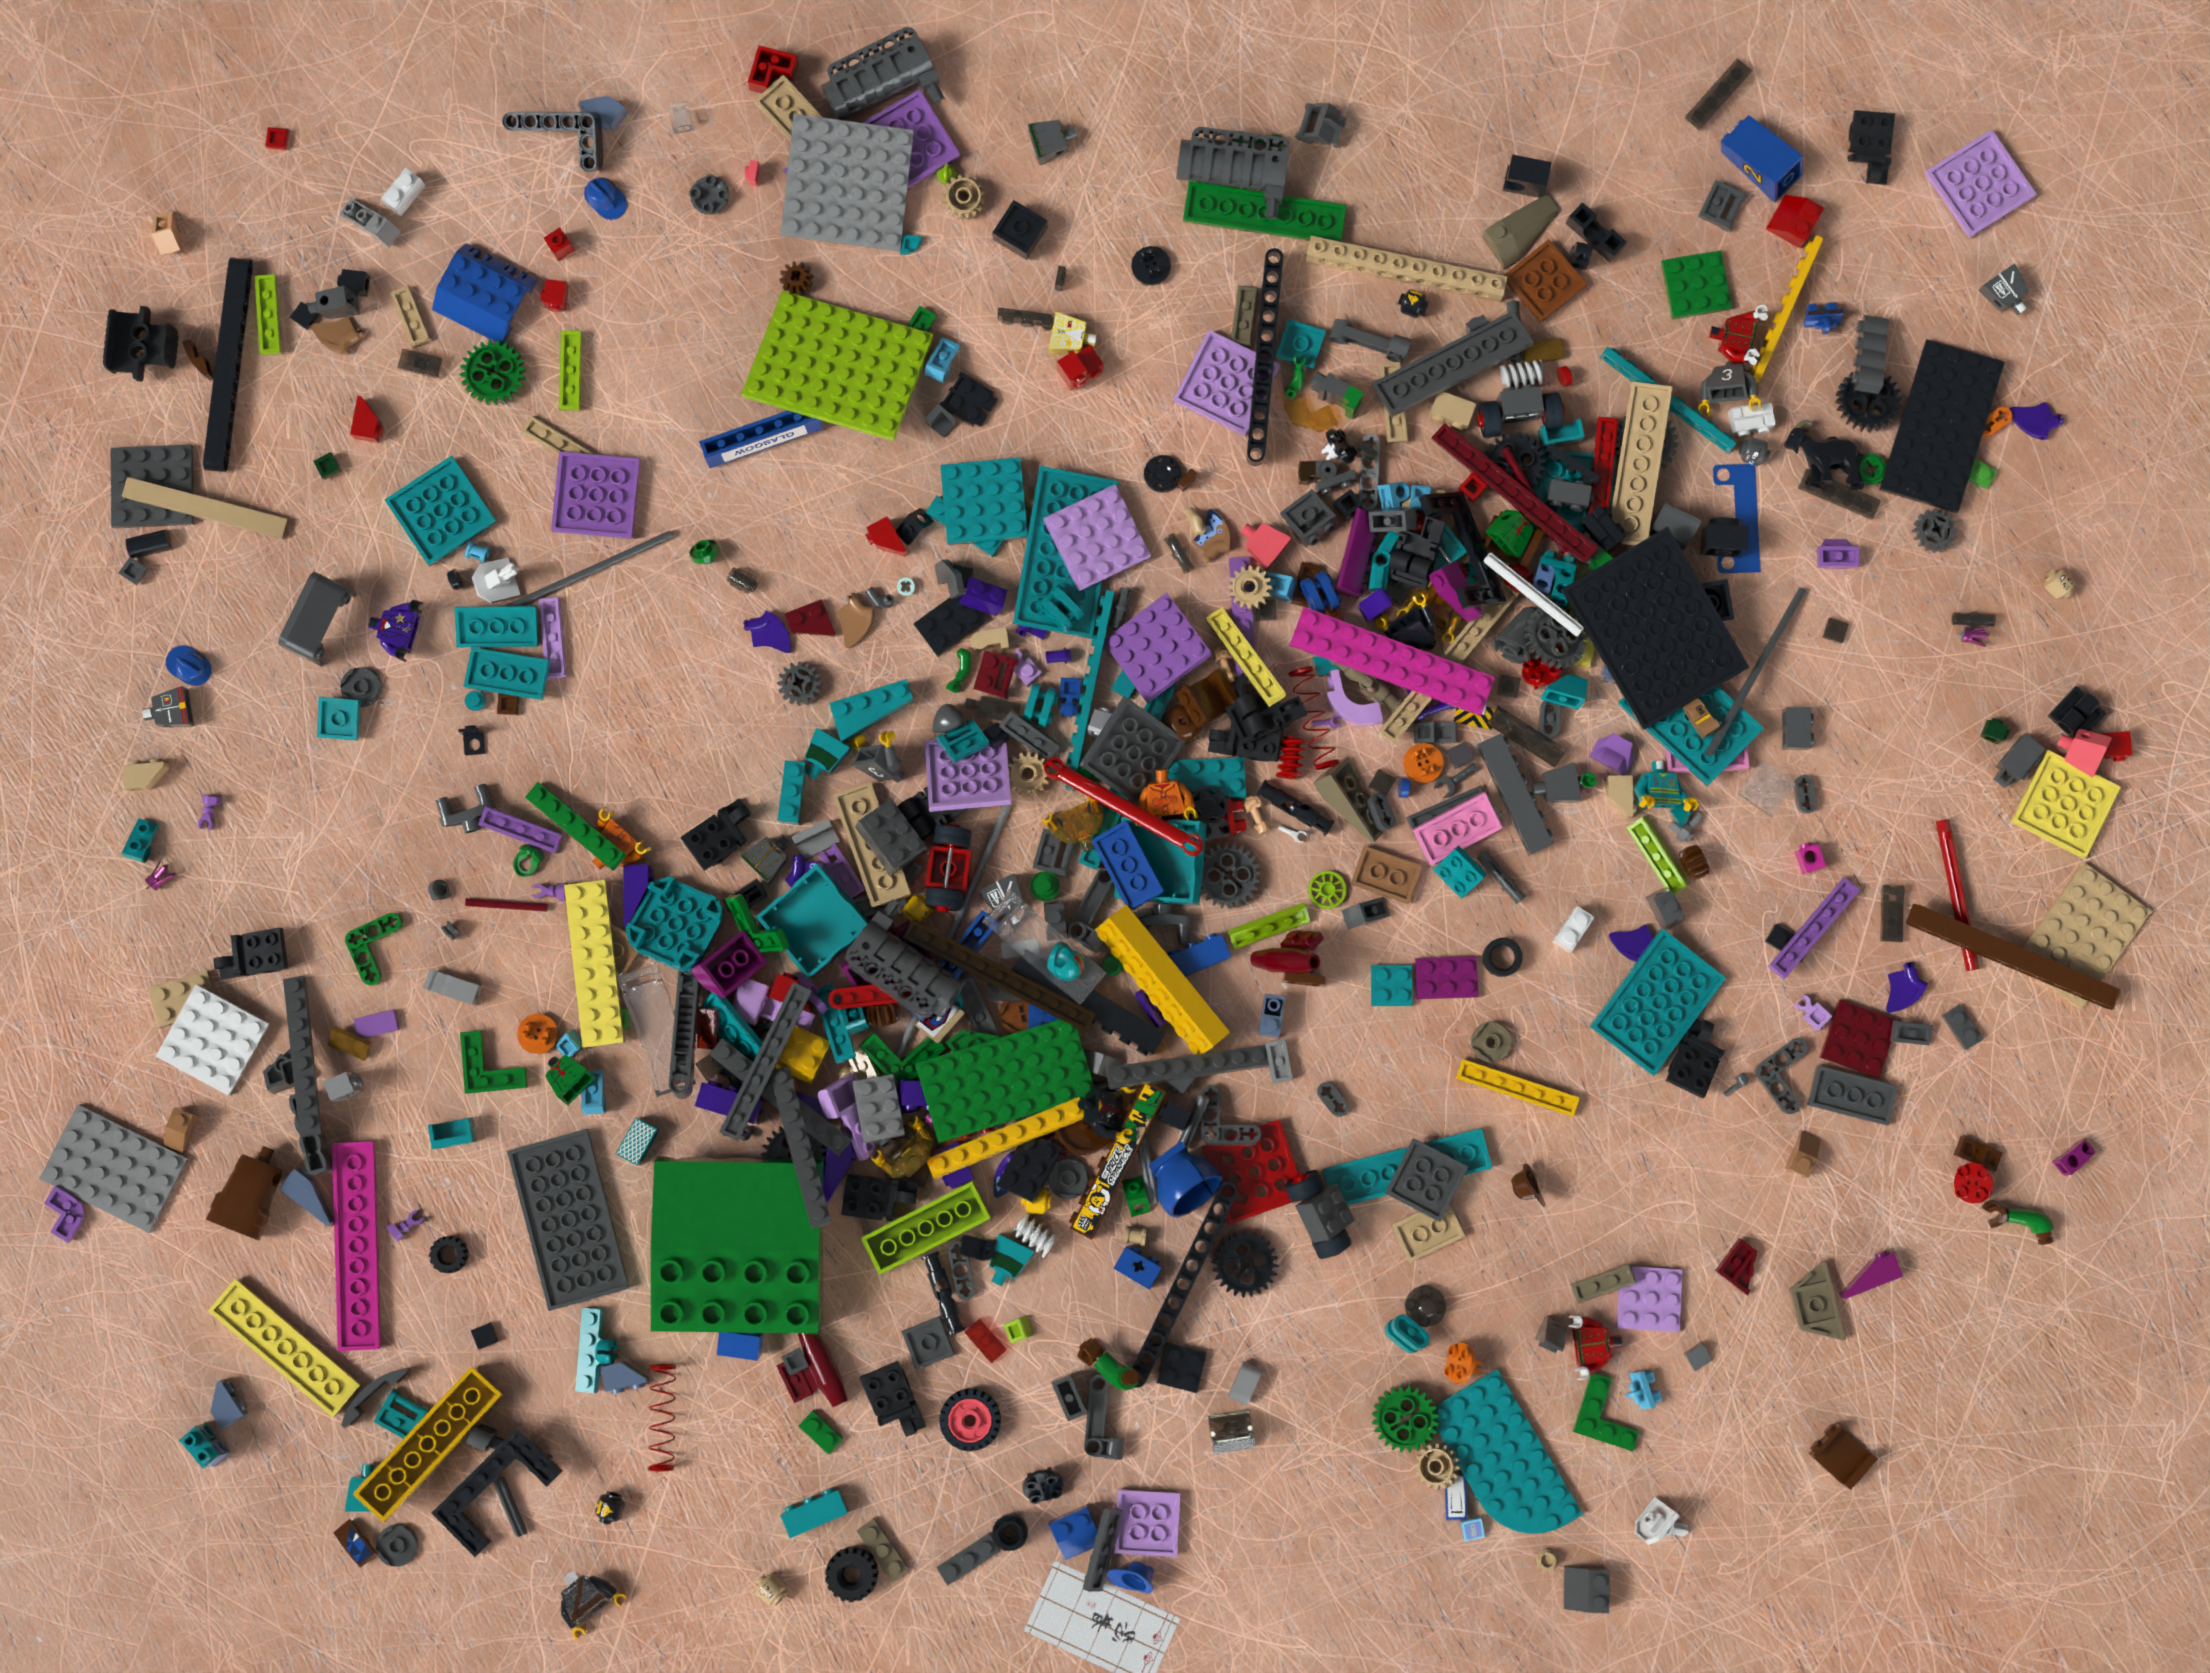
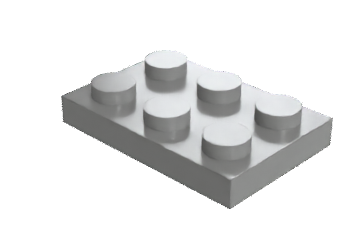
M894 1075L853 1081L852 1085L863 1143L904 1136L905 1132Z

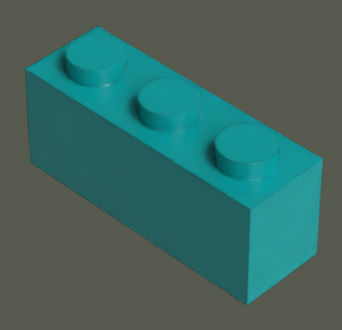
M785 760L777 818L779 823L800 825L808 766L805 762Z
M834 1487L822 1491L823 1495L815 1498L813 1495L804 1499V1504L796 1507L794 1503L783 1508L785 1512L780 1516L789 1538H793L848 1514L849 1509L840 1488L835 1490Z

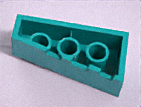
M905 679L830 702L829 705L840 740L845 744L850 739L865 732L868 728L913 703L914 699L909 683Z

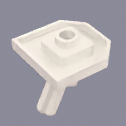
M509 558L479 564L472 576L478 597L489 603L520 597L521 594L514 576L517 574L519 567L515 563H510Z
M1654 1497L1636 1520L1634 1534L1650 1545L1660 1541L1663 1536L1671 1537L1672 1534L1685 1536L1689 1530L1687 1524L1675 1522L1679 1517L1675 1511Z

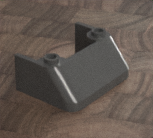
M315 571L312 572L280 634L278 645L292 654L322 666L323 663L319 660L323 657L325 649L321 641L338 607H342L344 604L347 605L351 600V596L355 598L357 594Z

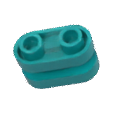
M1055 586L1050 591L1052 599L1049 600L1044 597L1038 604L1058 627L1068 632L1073 627L1070 620L1073 618L1079 621L1084 616V608L1079 602H1074L1069 597L1070 594L1064 587L1061 586L1059 588ZM1057 604L1067 612L1065 615L1056 607Z
M1033 682L1023 718L1031 722L1032 718L1039 719L1038 726L1046 728L1047 724L1051 725L1054 713H1051L1052 705H1057L1059 694L1056 693L1057 689L1051 687L1048 688L1047 692L1040 691L1041 684ZM1037 699L1045 700L1041 712L1034 710Z
M1399 1315L1388 1321L1385 1325L1386 1336L1406 1353L1413 1354L1429 1344L1428 1333L1407 1315Z

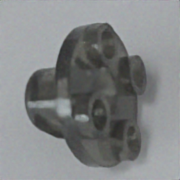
M1428 1285L1418 1286L1407 1295L1404 1303L1407 1316L1421 1327H1431L1443 1319L1446 1312V1301L1438 1289Z

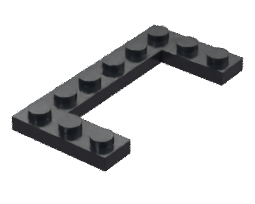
M1463 491L1424 494L1419 497L1425 516L1452 514L1455 526L1462 539V544L1467 551L1469 561L1480 584L1460 587L1456 590L1462 609L1505 603L1506 598L1495 571L1484 563L1488 553Z
M520 1426L431 1512L474 1557L491 1540L462 1511L516 1458L546 1487L563 1471Z

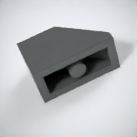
M1384 897L1362 902L1341 910L1347 929L1359 927L1390 916Z

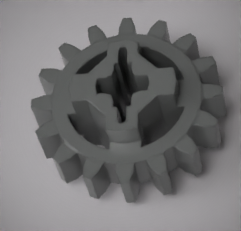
M1937 508L1933 509L1932 513L1928 509L1924 512V515L1920 514L1918 516L1919 520L1913 523L1917 528L1912 530L1913 533H1917V536L1913 539L1920 540L1918 546L1925 545L1926 552L1932 548L1933 553H1936L1938 548L1941 552L1946 547L1949 548L1952 545L1951 541L1957 538L1953 534L1958 531L1957 528H1953V525L1957 522L1950 521L1952 515L1945 516V510L1938 513ZM1926 521V523H1925L1926 528H1925V530L1923 531V524H1924V522ZM1947 530V537H1946V539L1944 540V538H1945V535H1944V534H1945V531Z
M801 661L798 662V666L790 663L791 668L784 667L783 669L786 673L779 674L782 681H778L777 684L782 686V688L778 691L780 694L785 693L783 696L784 700L790 698L789 703L791 705L795 701H797L798 706H801L802 701L809 705L808 699L811 698L815 701L814 694H820L817 687L822 686V683L817 680L821 677L819 674L814 675L816 669L812 668L810 670L809 663H806L804 667ZM799 671H804L808 673L809 676H803L799 673ZM792 674L791 681L786 684L788 677ZM796 676L799 678V680H801V682H804L802 683L803 691H801V689L798 686H795L797 685ZM813 683L811 691L807 693L808 687ZM790 692H797L801 697L793 696Z

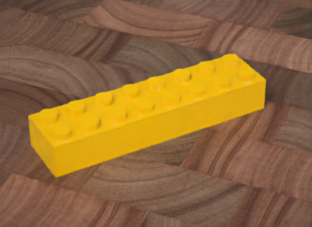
M1126 904L1095 929L1099 939L1107 944L1112 955L1120 960L1125 971L1133 976L1138 987L1146 992L1151 1003L1159 1008L1164 1019L1172 1024L1177 1035L1185 1040L1192 1053L1196 1055L1205 1053L1230 1033Z
M471 1366L355 1490L353 1495L382 1522H387L498 1402L503 1394Z

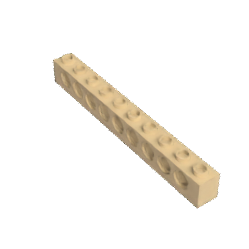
M1315 236L1310 238L1305 261L1501 302L1507 277Z

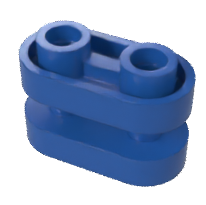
M1324 571L1315 574L1314 582L1310 578L1300 582L1301 589L1311 610L1325 614L1326 607L1330 611L1339 608L1341 599L1339 594L1334 592L1332 587L1333 581L1328 573L1326 574ZM1317 589H1319L1320 594H1321V596H1322V598H1323L1322 601H1321L1320 596H1319V594H1318V592H1317Z

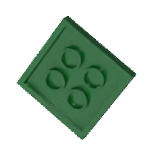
M1721 250L1661 261L1672 320L1732 309Z

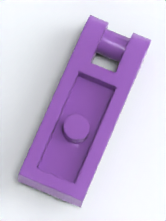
M834 843L830 846V849L825 852L822 851L818 855L831 875L847 894L854 899L866 891V889ZM836 855L838 859L831 863L829 858Z

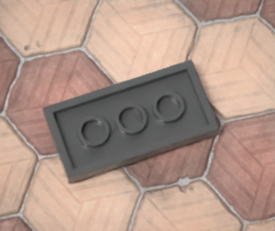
M1817 1065L1807 1106L1889 1126L1898 1086Z

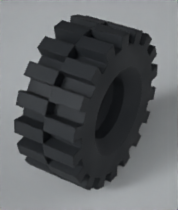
M846 1547L833 1555L825 1570L827 1588L834 1593L833 1596L841 1598V1601H860L873 1591L878 1580L879 1570H877V1562L874 1561V1557L871 1554L867 1553V1550H861L859 1547ZM849 1566H855L860 1571V1578L855 1582H849L844 1577V1571Z

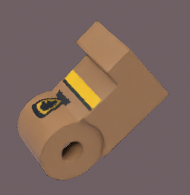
M1697 698L1683 706L1686 716L1702 740L1719 729L1720 724L1716 719L1714 720L1700 699Z

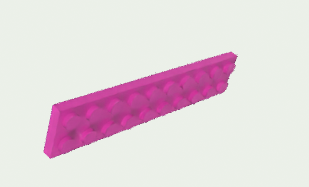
M1306 607L1302 609L1289 645L1478 716L1482 715L1495 677Z
M375 1141L332 1143L338 1351L381 1349Z

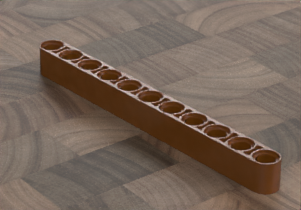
M1919 904L1912 905L1906 920V924L2060 990L2106 1009L2114 1010L2121 992L2120 989Z

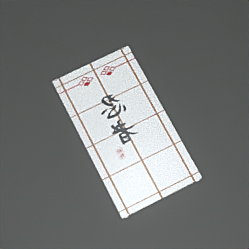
M1055 1561L1028 1623L1024 1627V1631L1113 1673H1156L1180 1618L1105 1583L1102 1591L1088 1592L1083 1589L1086 1574Z

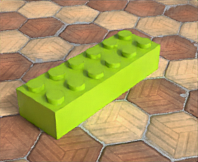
M972 1181L867 1234L861 1239L878 1274L881 1275L991 1219V1216Z

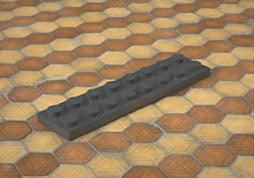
M1514 311L1373 382L1372 388L1392 418L1533 346V340Z

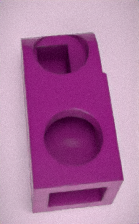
M2083 1138L2061 1156L2054 1159L2052 1163L2063 1176L2072 1175L2096 1151Z

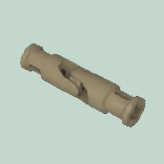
M1330 662L1331 665L1335 664L1340 668L1347 678L1360 682L1359 686L1377 702H1382L1389 707L1392 714L1404 701L1403 698L1400 699L1391 692V688L1378 678L1335 662ZM1375 679L1379 683V688L1375 692H1370L1367 688L1373 684Z

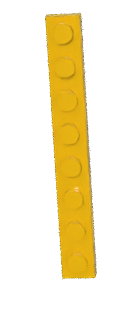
M1816 235L1812 241L1808 240L1804 248L1806 255L1804 258H1800L1796 266L1798 273L1796 276H1792L1788 284L1791 287L1788 294H1784L1780 302L1783 305L1781 311L1777 310L1772 320L1775 323L1773 329L1769 328L1764 339L1767 340L1765 347L1761 346L1758 351L1760 356L1757 357L1759 358L1757 365H1752L1749 371L1755 377L1757 384L1762 378L1823 241V238Z
M1080 1097L930 1157V1159L928 1158L927 1163L933 1179H938L1082 1120L1084 1110L1078 1107Z

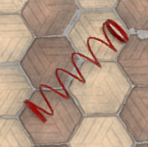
M1312 666L1298 668L1288 673L1289 677L1311 676L1297 684L1293 689L1294 693L1300 695L1317 694L1302 704L1320 695L1319 692H1295L1299 685L1315 677V674H1307L1314 670ZM1323 710L1306 711L1307 713H1322L1308 720L1304 724L1303 729L1308 731H1326L1312 739L1309 742L1308 747L1312 749H1332L1318 757L1313 762L1315 770H1321L1339 764L1340 762L1338 759L1326 761L1317 765L1315 764L1317 760L1334 751L1336 748L1310 746V744L1314 740L1330 732V729L1305 728V725L1325 713V711Z
M653 1364L650 1365V1369L652 1371L670 1375L674 1377V1379L665 1383L653 1385L650 1387V1390L671 1395L674 1397V1399L664 1403L652 1405L649 1407V1409L671 1415L674 1418L663 1423L651 1425L648 1428L653 1431L673 1436V1439L666 1442L650 1445L648 1448L650 1450L669 1454L673 1458L665 1462L648 1466L647 1470L655 1472L673 1471L674 1466L662 1464L671 1462L675 1458L674 1455L669 1452L654 1449L651 1447L669 1443L675 1439V1436L669 1432L654 1429L652 1427L672 1422L673 1420H675L676 1417L671 1413L653 1409L652 1407L668 1404L676 1399V1397L671 1393L653 1389V1387L665 1385L676 1380V1377L673 1374L660 1371L674 1370L676 1369V1365Z

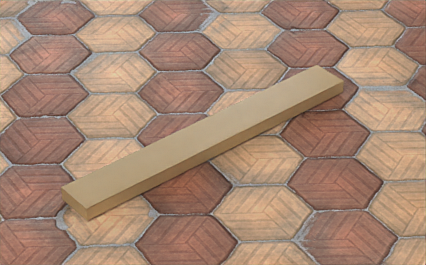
M129 477L126 479L122 497L280 539H283L288 519Z

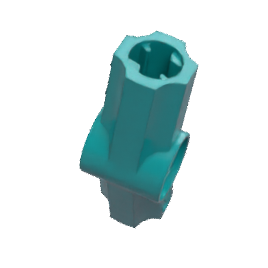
M1388 531L1373 556L1368 590L1375 592L1381 587L1385 591L1387 588L1389 560L1392 552L1397 547V539L1402 538L1396 532ZM1383 557L1387 563L1380 565L1377 563L1376 558Z

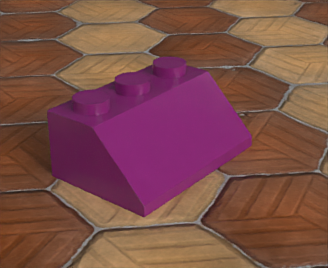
M742 930L690 971L704 988L725 998L767 964L768 961L745 931Z

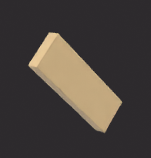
M407 285L390 292L412 348L432 341L410 286Z

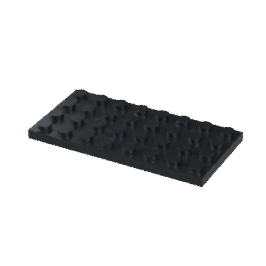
M1926 339L1879 491L1954 513L1959 512L2004 367V361Z

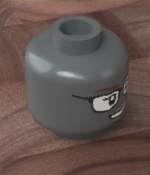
M1749 437L1747 440H1743L1739 455H1741L1743 462L1759 466L1763 461L1767 462L1771 451L1767 450L1768 444L1766 441Z

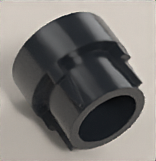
M1013 1513L1002 1515L994 1524L992 1531L993 1539L996 1545L1004 1551L1019 1549L1024 1545L1028 1536V1527L1025 1520ZM1007 1527H1013L1016 1530V1535L1009 1538L1005 1535L1004 1530Z

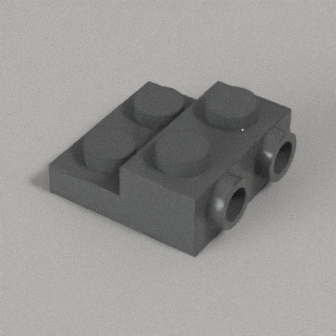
M1312 489L1280 512L1281 517L1293 529L1294 534L1306 547L1309 544H1317L1320 536L1326 532L1328 534L1336 529V524H1338L1336 515Z

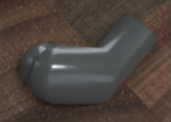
M873 587L865 591V594L875 607L889 608L893 605L894 598L892 595H878Z

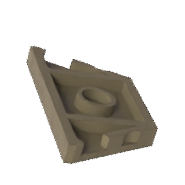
M1822 1261L1789 1289L1799 1330L1846 1340L1827 1262Z

